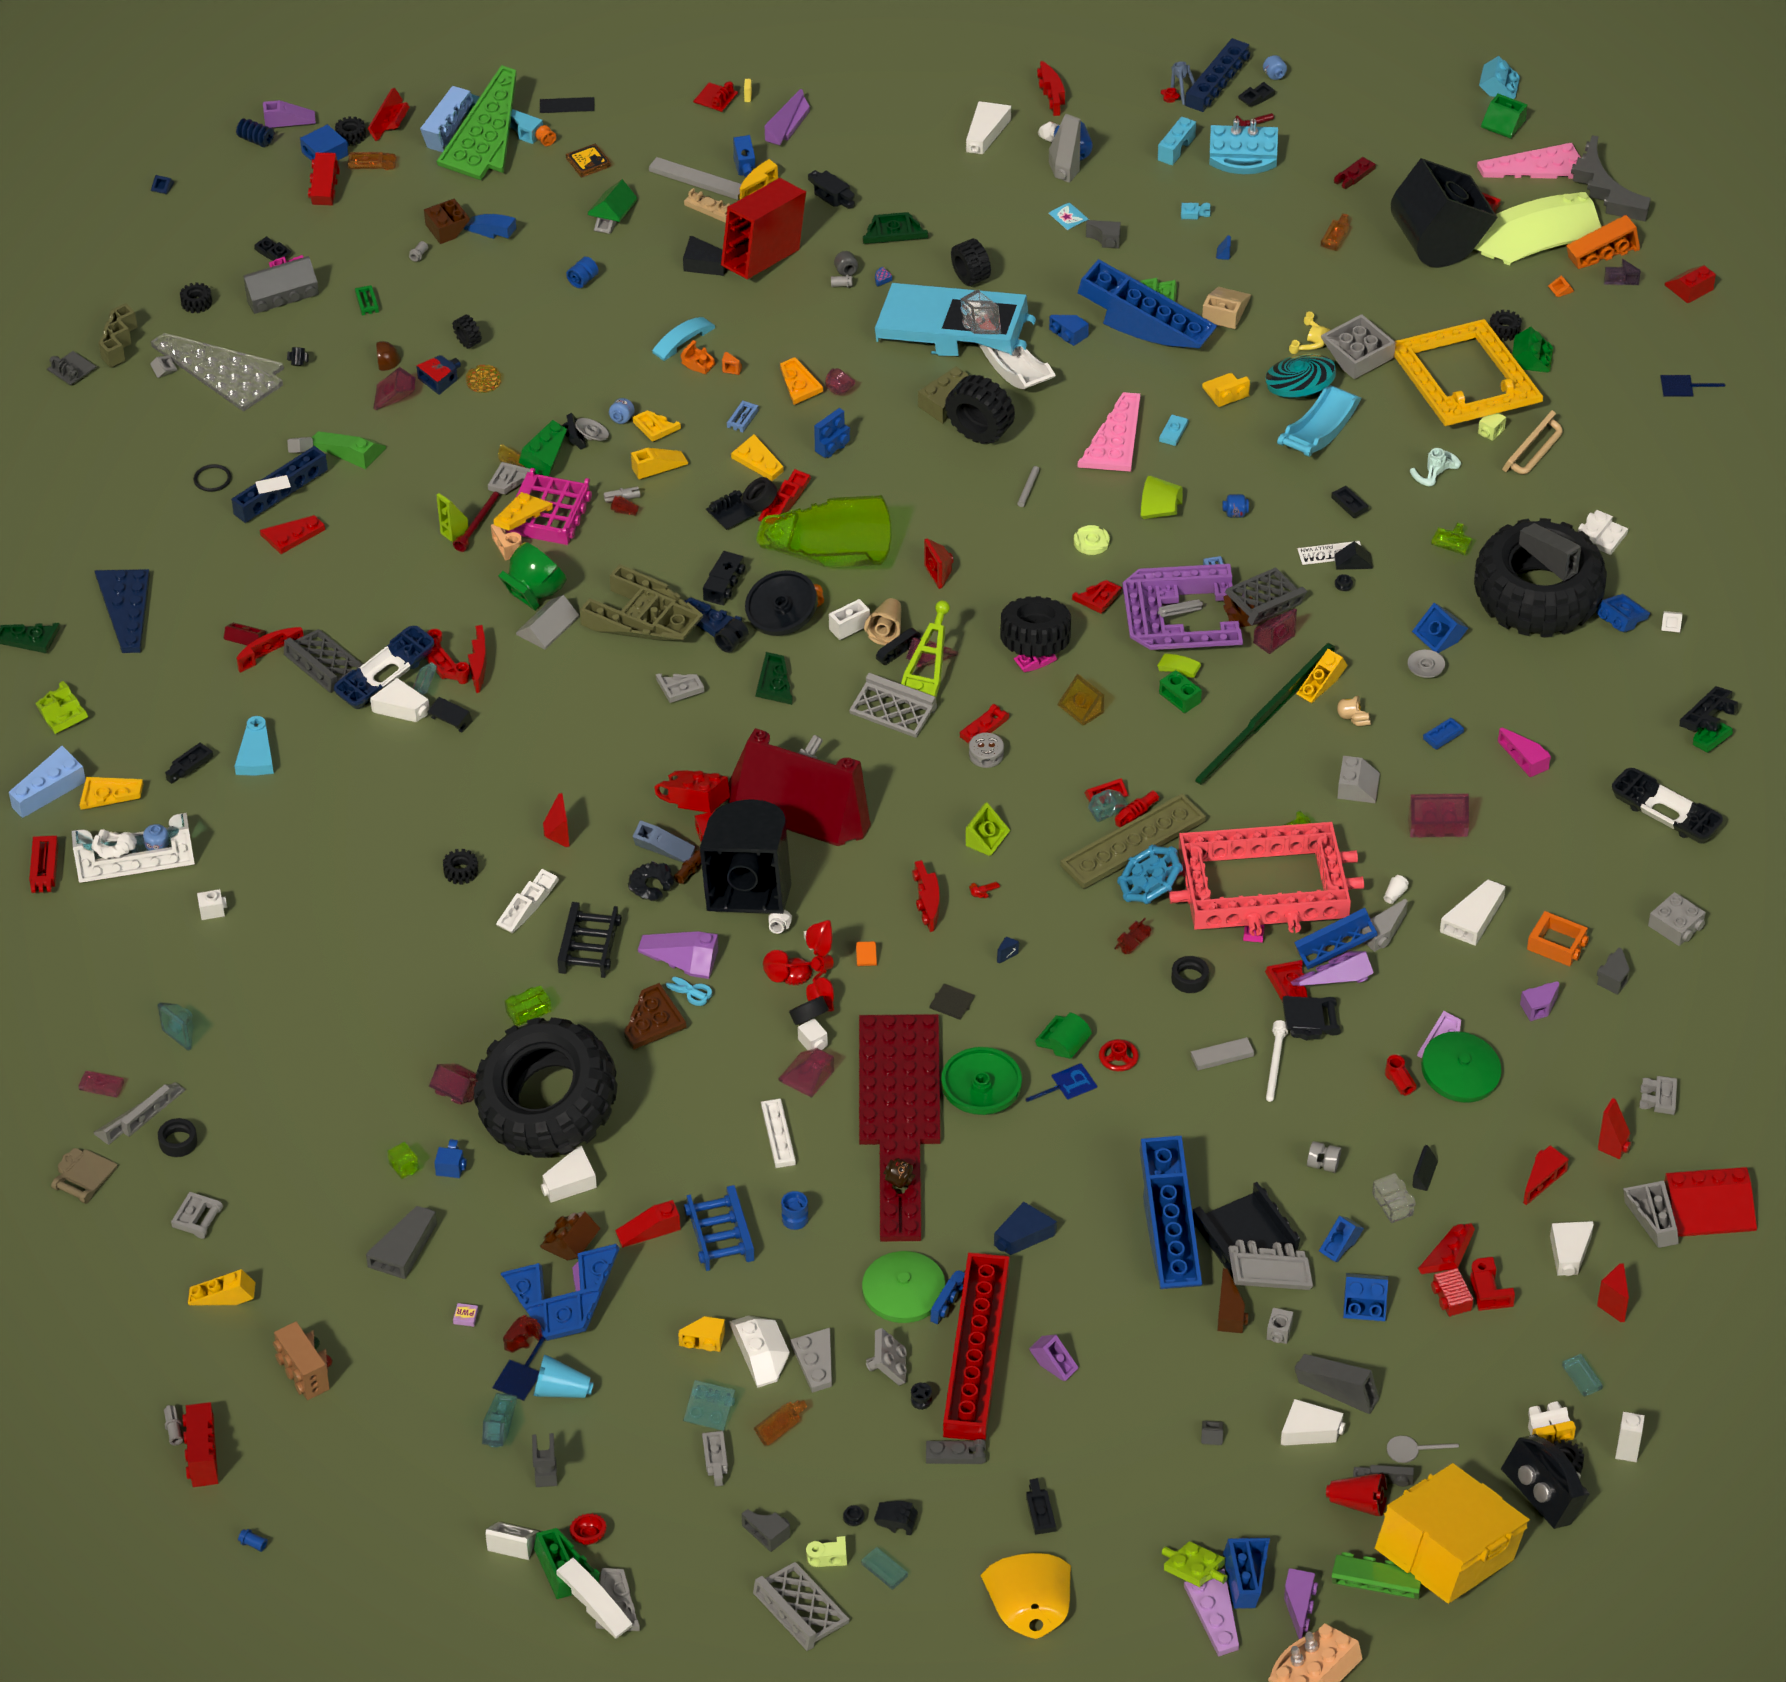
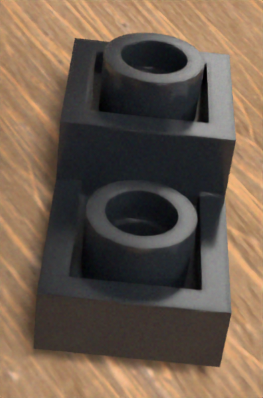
M267 236L254 245V249L258 253L272 261L284 256L286 258L291 254V251L282 243L278 242L276 244Z

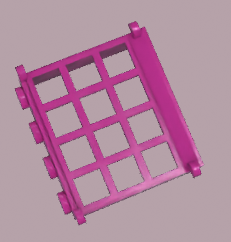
M531 468L530 472H527L516 497L521 492L530 495L532 490L544 492L542 500L546 499L548 493L557 494L560 497L557 502L547 501L553 503L555 507L552 514L540 512V517L550 518L546 526L535 524L537 517H532L530 523L526 522L510 531L506 530V534L516 532L522 537L568 545L570 539L574 538L575 528L580 524L581 515L586 511L587 502L591 500L592 492L589 491L590 479L585 478L584 483L538 474L535 475V468ZM564 496L576 498L574 505L562 504ZM559 508L571 510L568 517L556 514ZM553 520L566 521L563 529L551 527Z

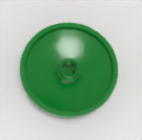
M1453 1031L1440 1034L1427 1044L1422 1055L1421 1069L1427 1083L1438 1094L1453 1101L1464 1103L1480 1101L1488 1097L1496 1089L1501 1077V1063L1494 1049L1483 1039L1470 1033Z
M973 1047L958 1052L948 1060L942 1071L941 1085L945 1097L956 1108L971 1114L987 1115L1000 1112L1015 1102L1021 1091L1022 1074L1018 1064L1008 1054L994 1048Z

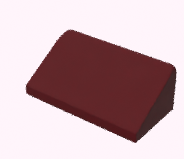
M234 622L227 625L224 631L225 640L247 646L256 639L266 635L265 630Z

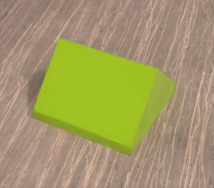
M987 802L984 803L966 826V846L990 856L1010 832V829Z

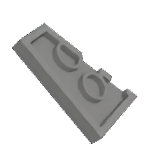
M830 1328L791 1339V1347L811 1392L832 1387Z
M602 1568L600 1585L631 1621L632 1627L628 1630L640 1631L624 1569ZM596 1621V1628L605 1629Z

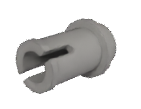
M420 241L414 249H411L409 257L412 261L416 262L422 259V255L428 250L427 243Z
M849 274L846 276H831V287L847 286L849 288V286H853V278Z

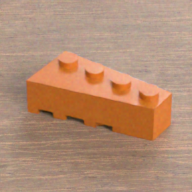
M1627 215L1566 245L1568 257L1578 269L1597 264L1602 259L1610 260L1614 255H1626L1630 250H1640L1637 227Z

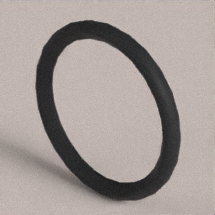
M210 464L197 470L193 480L199 489L214 492L222 490L230 483L231 473L222 465ZM208 468H220L228 476L227 481L216 488L201 486L197 481L199 473Z

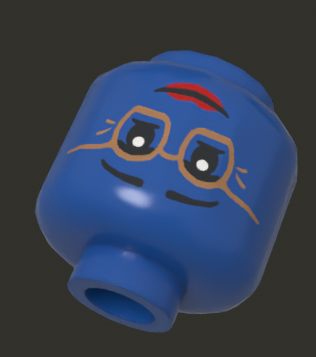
M1229 494L1226 501L1222 503V510L1226 511L1229 518H1243L1245 513L1249 511V500L1243 494Z

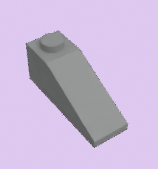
M1406 899L1370 919L1378 935L1364 943L1374 952L1380 948H1385L1390 943L1406 915L1408 903ZM1369 926L1360 930V934L1371 932Z

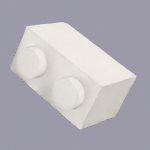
M858 599L829 613V630L841 640L863 629L866 619L870 616V609Z

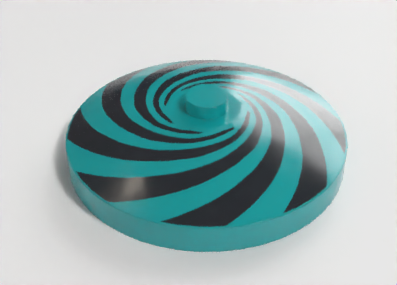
M1301 354L1286 358L1273 365L1266 373L1265 379L1268 390L1273 394L1282 397H1301L1316 393L1329 386L1336 377L1334 362L1326 356Z

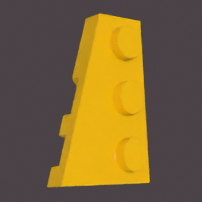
M755 434L731 453L732 459L767 477L771 481L784 472L783 465Z
M521 492L494 518V525L510 531L526 523V519L532 516L536 518L544 510L547 512L552 510L553 503Z
M86 777L80 801V810L140 799L144 785L143 779Z

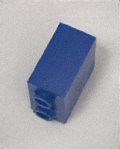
M328 124L300 138L302 153L311 161L315 159L316 152L336 153L337 160L348 156L347 141Z

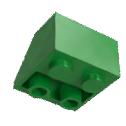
M1497 94L1489 104L1481 128L1512 138L1526 121L1528 104Z
M1532 327L1515 335L1512 356L1523 370L1548 373L1551 369L1553 355L1551 343L1547 342Z

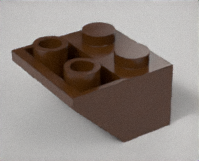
M455 198L424 209L425 225L440 244L456 239L470 220Z
M585 1211L572 1213L569 1216H561L555 1222L556 1226L553 1230L544 1236L545 1240L540 1247L565 1260L578 1258V1253L585 1250L601 1228Z

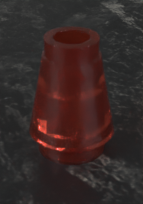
M615 496L611 504V510H614V513L636 516L639 508L638 505L622 496Z

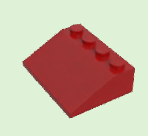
M1747 1167L1666 1173L1664 1183L1675 1219L1678 1237L1757 1231L1752 1186Z

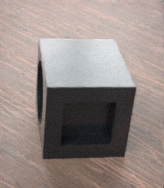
M710 575L703 586V600L724 606L727 599H730L732 596L730 581Z

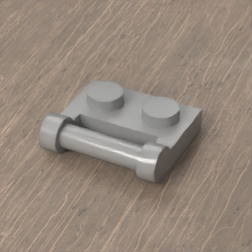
M189 1192L172 1219L171 1225L173 1228L195 1234L198 1238L203 1239L207 1235V1229L214 1217L222 1210L223 1204L218 1200ZM205 1208H210L201 1225H196Z

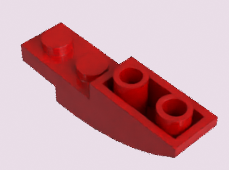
M1040 61V68H1037V77L1041 78L1039 79V89L1043 90V95H1047L1049 109H1052L1053 116H1060V105H1065L1063 83L1058 74L1047 63Z
M922 860L915 862V870H912L913 879L915 882H918L919 899L916 900V906L918 911H922L923 924L928 926L930 932H933L939 917V885L935 872L927 874Z

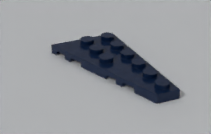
M149 569L94 570L122 653H141L150 577Z

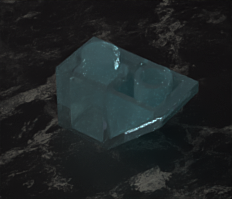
M1107 789L1093 795L1088 808L1096 821L1099 822L1118 814L1128 803L1120 791Z

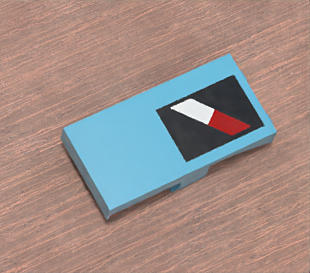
M892 283L876 323L875 334L877 342L882 338L935 343L936 351H932L931 354H937L938 356H958L957 341L975 342L1012 355L1014 349L1018 346L1026 350L1027 343L1018 338L1023 324L1026 321H1030L1034 325L1036 318L1028 314L1027 296L1024 294Z

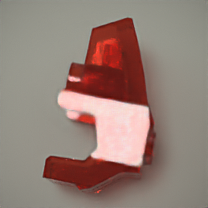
M526 1315L519 1317L503 1337L504 1350L513 1353L521 1348L528 1349L529 1344L526 1340L529 1337H534L537 1341H540L542 1339L541 1325L536 1319Z

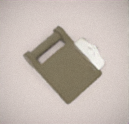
M73 1148L69 1153L63 1155L62 1161L58 1164V1172L61 1175L53 1180L51 1188L57 1191H65L80 1198L81 1202L87 1204L96 1190L117 1169V1164L91 1151H81ZM65 1180H68L74 1184H77L85 1188L86 1190H79L64 1182Z

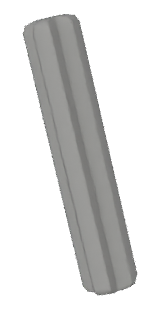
M1196 599L1159 607L1158 615L1168 617L1202 609L1203 602Z

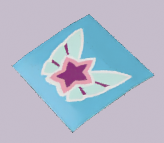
M1071 203L1064 204L1048 213L1067 230L1089 220Z

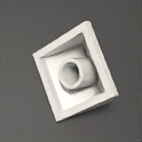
M497 1522L486 1529L487 1550L529 1560L535 1545L536 1533L539 1531Z

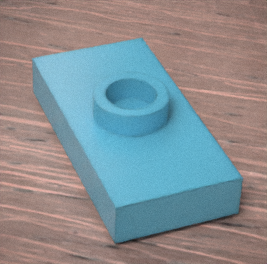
M1171 415L1159 437V442L1176 446L1188 425V419Z

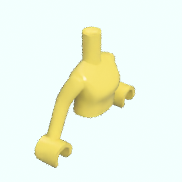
M1308 311L1304 317L1305 325L1312 326L1307 341L1315 344L1300 345L1299 341L1293 340L1289 346L1290 353L1296 354L1299 350H1314L1326 345L1321 335L1330 331V329L1315 323L1314 313Z

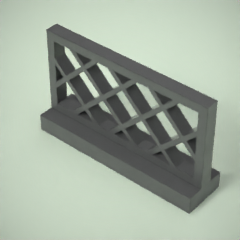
M1275 567L1227 588L1225 593L1249 616L1248 622L1253 626L1300 605L1307 590L1303 586L1297 588ZM1275 575L1279 580L1272 579L1271 576ZM1258 581L1266 582L1267 586L1258 584ZM1271 584L1279 586V589L1271 587ZM1246 587L1255 588V591L1248 590ZM1283 587L1288 588L1291 592L1283 590ZM1258 589L1267 591V594L1258 592ZM1234 592L1242 593V596H1238ZM1271 593L1278 594L1279 597L1271 596ZM1246 595L1255 597V600L1246 598ZM1258 598L1265 599L1267 602L1258 601ZM1246 603L1254 605L1255 608L1251 609Z
M319 629L296 640L291 638L284 640V655L330 693L334 692L336 682L353 670L347 669V666L356 667L354 670L362 666L358 660ZM319 637L322 639V641H316L312 639ZM300 645H308V648H303ZM311 646H320L321 649H313V648H310V647H311ZM324 647H330V648H333L334 651H332V650H323V649H324ZM311 654L320 655V658L313 657ZM322 655L333 656V659L322 658ZM335 657H344L346 660L335 659ZM323 664H332V666L325 667ZM334 665H343L345 668H335ZM334 673H339L343 675L337 678V676Z

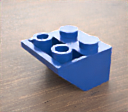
M1346 1273L1343 1318L1385 1321L1388 1276Z

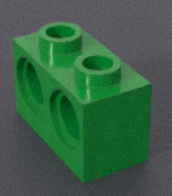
M1177 670L1161 679L1159 684V694L1183 713L1188 712L1201 703L1202 690L1200 687L1192 683Z

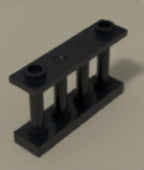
M579 902L571 903L557 960L558 973L566 974L568 966L571 965L600 967L601 978H605L606 971L610 970L611 967L610 954L617 926L621 925L622 916L618 914V906H614L612 916L583 913V911H580ZM582 921L610 923L608 930L581 928L578 924ZM579 935L606 938L605 945L576 942L575 937ZM575 950L603 953L601 960L572 957L571 955Z

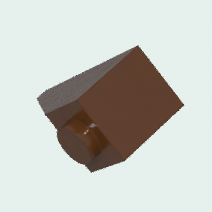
M1223 1268L1217 1331L1243 1333V1325L1248 1324V1313H1244L1245 1303L1228 1269Z

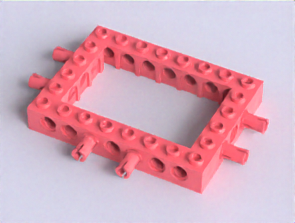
M1332 822L1179 833V854L1183 871L1179 872L1178 876L1184 877L1186 890L1170 891L1169 899L1170 904L1188 902L1194 930L1249 926L1250 934L1255 936V930L1256 936L1262 933L1260 925L1288 923L1289 932L1294 933V927L1295 933L1301 930L1299 923L1301 921L1341 919L1349 916L1351 900L1348 890L1364 889L1363 876L1345 878L1342 863H1357L1358 854L1357 850L1339 852ZM1311 853L1316 855L1324 891H1297V893L1286 894L1281 892L1272 895L1258 894V896L1246 897L1241 895L1233 898L1219 897V899H1210L1211 892L1208 888V877H1205V863H1203L1205 861Z

